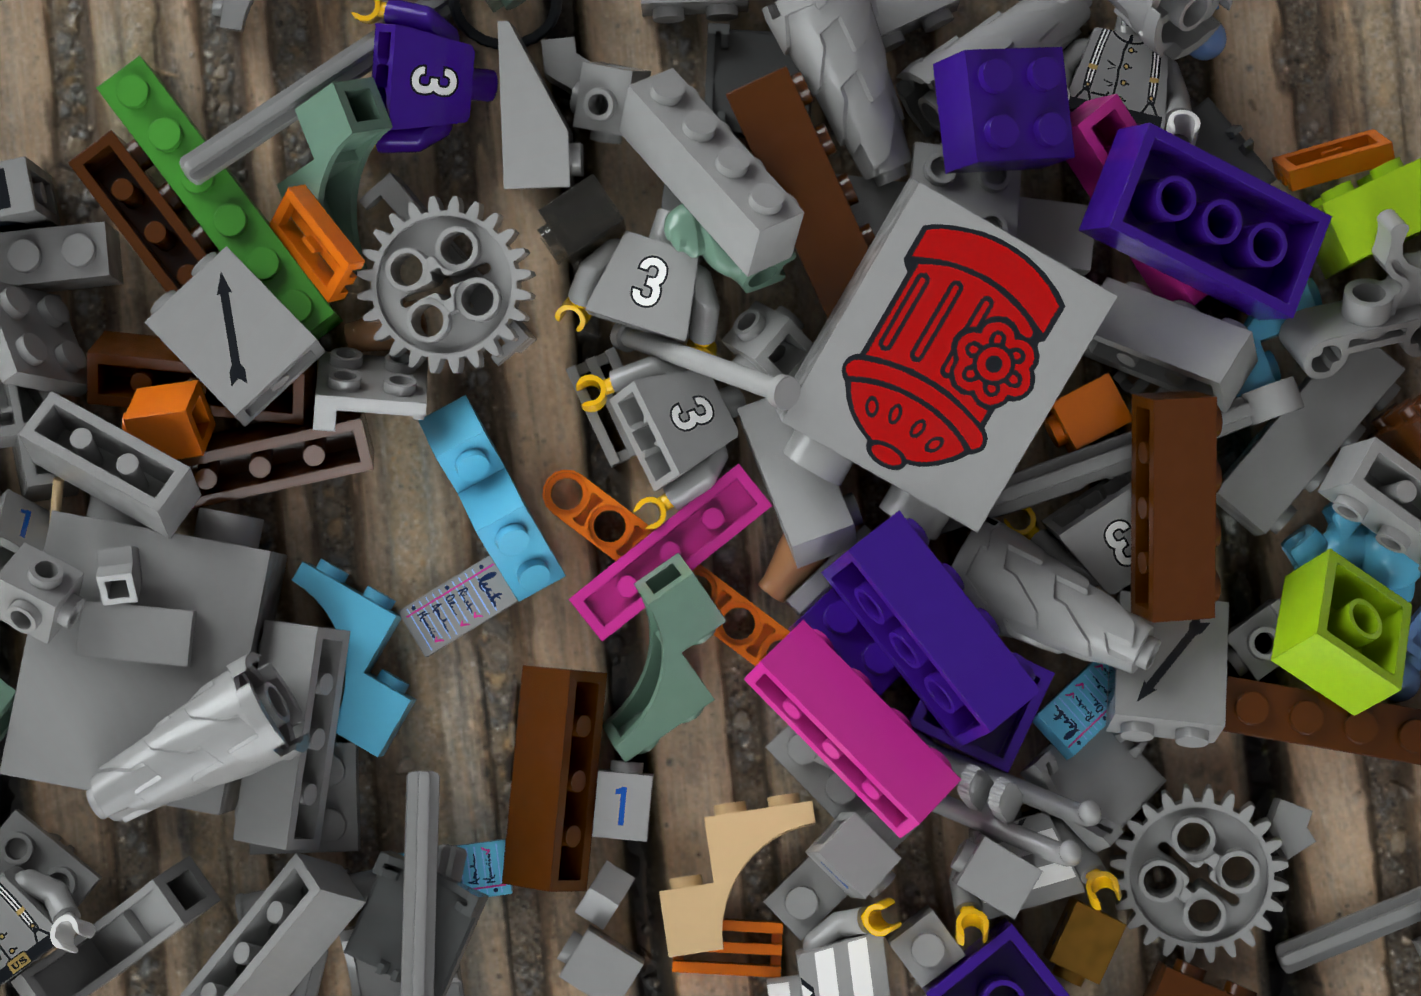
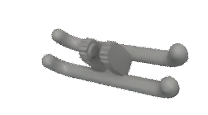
M913 728V731L930 748L937 749L946 756L952 766V770L962 779L957 785V794H959L963 801L947 795L932 812L1055 864L1068 867L1076 866L1082 860V848L1076 841L1067 840L1062 843L1013 822L1022 803L1079 826H1095L1101 820V808L1095 801L1086 800L1080 803L947 749Z

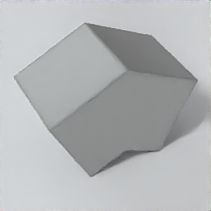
M575 37L541 40L546 80L571 94L574 85L580 81L582 62L590 61L577 54Z
M136 546L96 549L98 564L96 580L103 606L138 602L142 584L139 548Z
M1273 798L1267 814L1271 821V826L1265 834L1267 837L1280 836L1283 845L1276 851L1279 856L1285 857L1288 860L1316 842L1307 828L1313 811L1283 799Z
M606 860L576 908L575 913L604 930L635 878Z

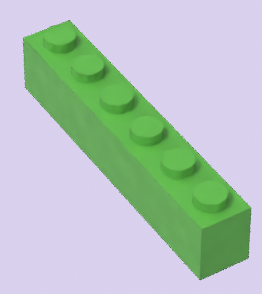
M140 55L96 87L219 251L227 246L317 340L343 322V319L331 303L326 301L269 226L268 220L228 168H225L201 185H195L187 179L179 165L181 157L207 140L155 71Z

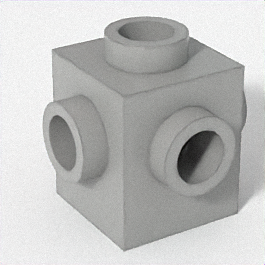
M582 62L580 81L574 85L570 99L571 111L575 113L573 127L591 130V140L621 144L622 135L619 133L628 85L650 77L651 71L605 62Z
M755 301L748 310L738 316L732 329L721 340L736 356L732 362L774 377L779 374L794 377L813 345L811 340L801 331L804 324L790 310L781 305L776 310H773L758 301Z
M24 542L0 570V620L11 625L15 630L29 634L48 644L62 626L68 629L71 628L80 616L85 604V599L79 596L84 572Z

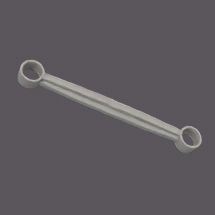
M1294 376L1270 383L1236 397L1227 412L1221 411L1223 420L1222 431L1217 438L1250 425L1253 426L1304 408L1305 406ZM1132 431L1013 473L988 516L992 518L1004 516L1080 491L1086 484L1103 478L1114 479L1130 473ZM950 517L939 537L966 526Z

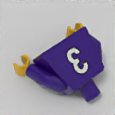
M374 0L375 8L371 14L365 16L351 12L358 21L364 24L376 23L381 18H384L386 23L375 24L372 77L375 80L393 128L382 136L374 148H377L379 153L421 152L449 136L453 124L468 122L471 100L493 101L498 87L497 75L491 69L474 68V47L460 42L457 28L433 8L403 0H388V2Z

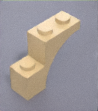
M799 793L768 797L767 808L747 811L746 801L713 806L715 816L704 817L713 883L703 884L702 874L669 879L671 889L659 891L669 957L724 949L723 920L727 901L736 879L753 856L770 842L788 832L815 825L812 801L801 802Z

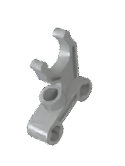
M1386 209L1377 216V234L1371 251L1375 260L1388 273V276L1382 281L1368 278L1351 281L1344 288L1343 300L1296 311L1293 319H1286L1281 325L1279 341L1308 377L1325 379L1334 375L1343 367L1349 354L1396 343L1408 355L1421 357V250L1415 253H1403V243L1409 231V226L1394 210Z

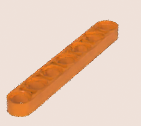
M574 470L554 472L543 486L542 497L545 506L551 513L615 561L655 530L644 529L648 526L647 523ZM564 479H572L578 482L583 491L580 504L570 510L557 507L552 500V490L555 484ZM607 511L619 513L626 523L623 536L614 542H605L599 539L594 530L597 517ZM701 564L692 570L695 576H701L710 583L712 588L711 599L724 617L726 613L734 608L746 609L753 615L755 621L754 630L747 638L739 640L729 637L724 631L723 624L716 628L713 635L754 666L766 656V652L773 642L783 640L790 633L789 630Z

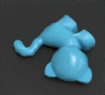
M1329 502L1321 511L1328 523L1324 534L1310 524H1306L1286 537L1281 543L1282 550L1287 555L1294 570L1331 548L1409 603L1414 598L1415 582L1421 576V572L1418 569L1419 564L1403 553H1396L1383 547L1377 542L1376 534L1361 525L1360 522L1347 520L1337 514L1332 508V502Z

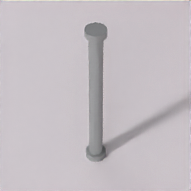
M615 323L611 330V343L613 347L620 351L632 352L636 350L657 357L666 362L765 397L773 407L781 410L792 408L799 399L800 384L792 376L779 374L774 377L673 340L638 331Z

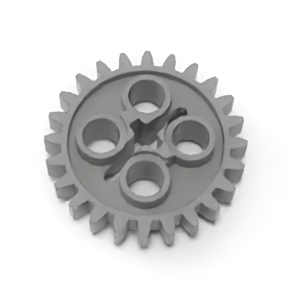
M430 196L428 212L425 213L419 204L410 202L408 203L410 219L406 221L401 216L391 213L389 219L394 231L390 234L375 229L373 232L376 239L382 244L380 250L364 249L362 252L369 260L374 262L373 269L357 271L358 277L371 281V289L357 294V299L373 302L374 308L368 311L362 318L366 322H381L382 326L373 337L375 341L382 342L391 338L395 340L390 349V356L400 357L410 350L408 366L411 368H419L426 357H428L430 373L434 374L441 373L446 360H448L453 374L463 373L465 358H468L475 368H483L484 356L482 351L487 350L495 357H502L504 353L498 340L501 337L511 341H518L519 339L516 331L510 326L513 320L525 322L530 320V317L518 308L520 301L535 300L536 297L535 294L522 289V282L535 277V272L520 269L518 264L530 252L525 248H511L510 245L519 235L516 229L511 228L501 233L498 232L503 220L501 214L495 212L486 220H482L484 204L475 201L465 214L462 198L452 196L448 209L445 210L440 198ZM465 234L472 242V255L466 262L457 265L450 257V244L456 237ZM416 256L422 263V276L418 282L408 286L401 279V265L407 258ZM485 263H488L491 267L487 274L452 285L450 287L452 297L434 293L417 301L412 306H403L404 298L440 286L443 283L441 274L457 278L474 271ZM481 285H486L493 293V306L484 315H477L471 308L470 297L474 289ZM435 306L441 311L444 321L439 333L430 337L422 330L421 316L426 309Z
M1183 784L1182 800L1174 801L1171 794L1164 789L1161 791L1163 806L1157 809L1148 801L1143 803L1142 809L1146 816L1144 821L1132 817L1127 822V826L1134 833L1133 836L1120 835L1115 841L1116 845L1126 851V855L1110 856V866L1124 871V874L1115 877L1118 879L1120 890H1126L1127 892L1122 895L1120 901L1116 900L1117 910L1133 908L1134 912L1127 920L1129 930L1145 924L1147 928L1144 932L1143 943L1147 946L1158 937L1164 939L1163 955L1166 957L1173 952L1176 945L1183 947L1185 961L1189 963L1194 957L1196 949H1203L1208 962L1213 963L1215 947L1223 946L1232 958L1236 957L1235 940L1241 938L1245 943L1254 947L1256 942L1251 929L1254 926L1269 932L1272 929L1271 922L1264 914L1265 911H1283L1282 902L1274 897L1272 892L1286 891L1289 889V884L1287 880L1275 876L1274 873L1288 868L1289 865L1287 858L1271 856V853L1283 845L1280 836L1264 838L1263 835L1271 826L1268 816L1252 822L1250 819L1254 813V803L1248 801L1239 809L1234 808L1235 794L1230 789L1221 801L1214 800L1211 784H1206L1201 798H1194L1189 785ZM1199 823L1208 830L1209 834L1207 840L1201 846L1187 847L1178 840L1177 834L1185 824ZM1166 842L1195 868L1201 867L1204 863L1208 864L1207 868L1210 879L1218 886L1238 896V903L1231 904L1202 878L1196 879L1193 883L1189 882L1188 868L1179 860L1163 853L1158 848L1159 843ZM1241 856L1248 859L1253 864L1250 875L1245 879L1231 880L1222 873L1224 863L1229 858ZM1155 866H1166L1174 872L1175 880L1168 888L1162 890L1154 889L1145 882L1144 876L1146 872ZM1208 899L1217 904L1219 912L1212 921L1206 923L1198 922L1188 913L1191 905L1198 900Z

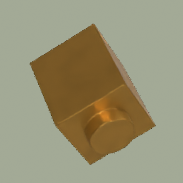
M1070 896L1043 954L1045 958L1055 964L1051 973L1079 987L1082 986L1085 978L1100 985L1127 924L1107 913L1095 910L1092 906Z

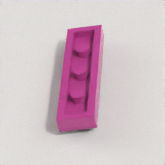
M738 463L719 478L711 489L689 502L568 600L603 642L645 608L634 583L677 553L681 555L689 568L693 570L771 508L772 504Z

